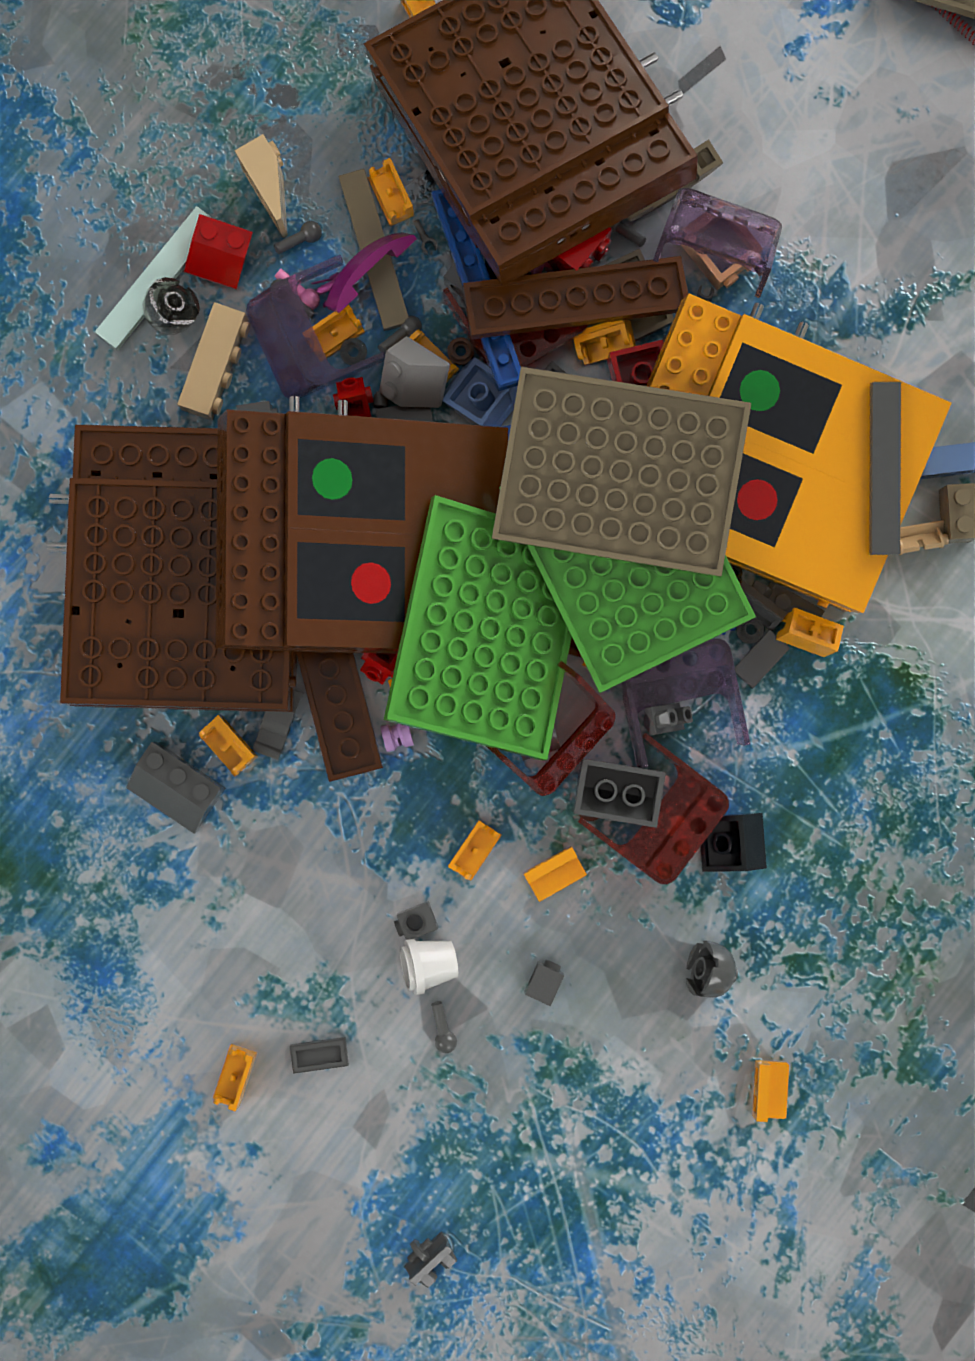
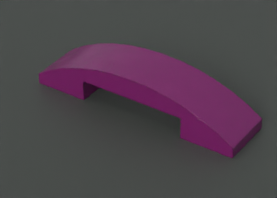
M404 232L394 233L382 237L363 248L346 264L336 278L325 306L329 310L340 313L359 295L353 288V285L385 254L399 257L417 238L413 234Z

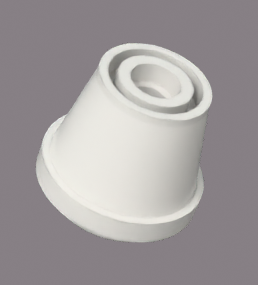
M415 939L405 940L404 946L400 947V960L404 981L408 991H413L414 995L424 994L427 989L458 978L457 957L451 940L415 941Z

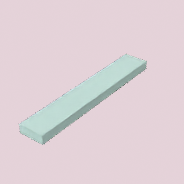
M195 207L96 329L95 333L116 350L120 349L184 270L199 214L210 217L199 207Z

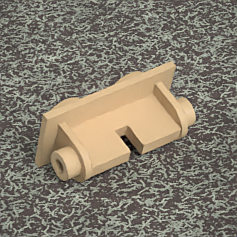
M944 520L900 527V555L919 551L920 547H924L926 550L938 547L944 548V545H948V535L943 534Z

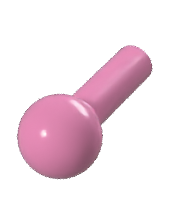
M282 268L276 273L274 277L288 281L291 291L312 310L318 307L320 296L317 291L310 288L305 289Z

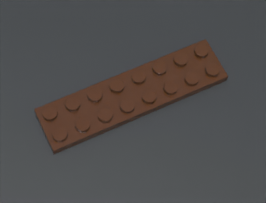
M681 256L579 268L577 271L571 269L523 275L504 286L501 285L498 279L463 283L471 339L674 314L677 312L681 300L688 294Z

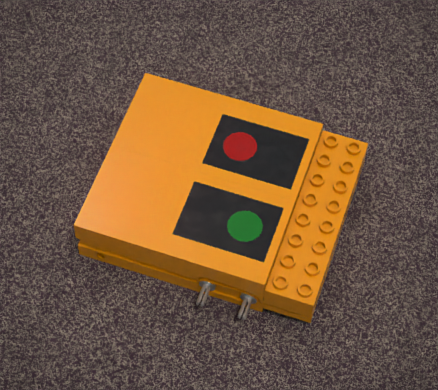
M688 293L681 300L646 386L752 403L725 554L729 563L818 600L817 605L827 609L828 605H831L845 612L864 613L888 556L869 555L870 383L901 382L900 525L952 402L804 340L803 338L809 326L807 323H805L802 333L798 337L804 322L799 323L795 335L760 321L759 318L764 308L762 304L754 318L759 303H755L750 316L746 314L741 316Z

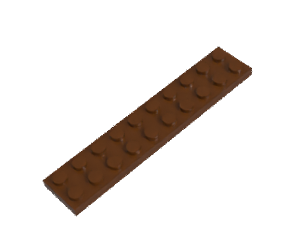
M296 651L329 782L383 768L354 653Z

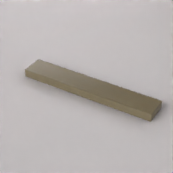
M364 168L339 175L360 251L372 242L385 237ZM385 254L367 272L384 331L400 327L409 317L391 256Z

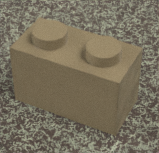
M975 483L949 484L939 490L940 518L944 520L943 534L948 535L949 544L969 543L975 540Z

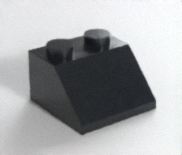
M762 813L698 817L702 872L752 871L767 868Z

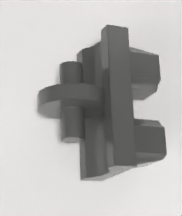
M680 702L644 708L643 723L649 731V736L684 730V724L693 722L690 706L680 707Z
M440 1232L432 1241L427 1238L422 1244L414 1239L410 1243L413 1252L407 1257L409 1262L404 1267L409 1274V1281L414 1285L421 1283L429 1288L438 1277L433 1269L439 1263L445 1269L450 1268L457 1262V1258L447 1236Z

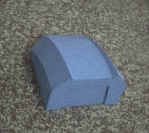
M472 358L462 367L445 389L442 402L472 425L500 427L514 409L517 386L498 391L491 368L478 359Z

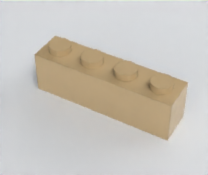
M214 302L177 404L181 410L212 421L214 415L220 413L223 405V399H221L223 390L229 388L232 380V374L230 373L233 363H238L241 355V348H239L242 338L246 339L250 330L249 319L245 312Z

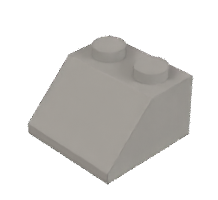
M406 336L386 350L379 393L400 407L438 408L442 405L450 363Z

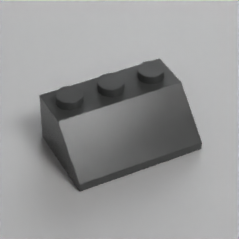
M158 742L150 743L136 764L126 787L194 834L226 789Z
M581 758L574 814L657 828L666 772Z

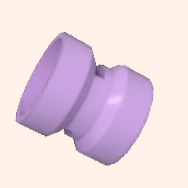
M398 723L393 726L389 724L380 726L387 752L394 751L402 745L404 747L414 745L409 726Z

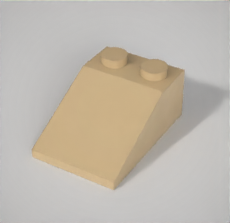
M262 134L234 151L242 171L284 238L288 236L284 176L281 170L284 164L273 140L268 142Z

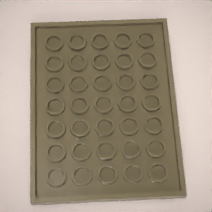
M521 367L492 539L721 577L752 403Z

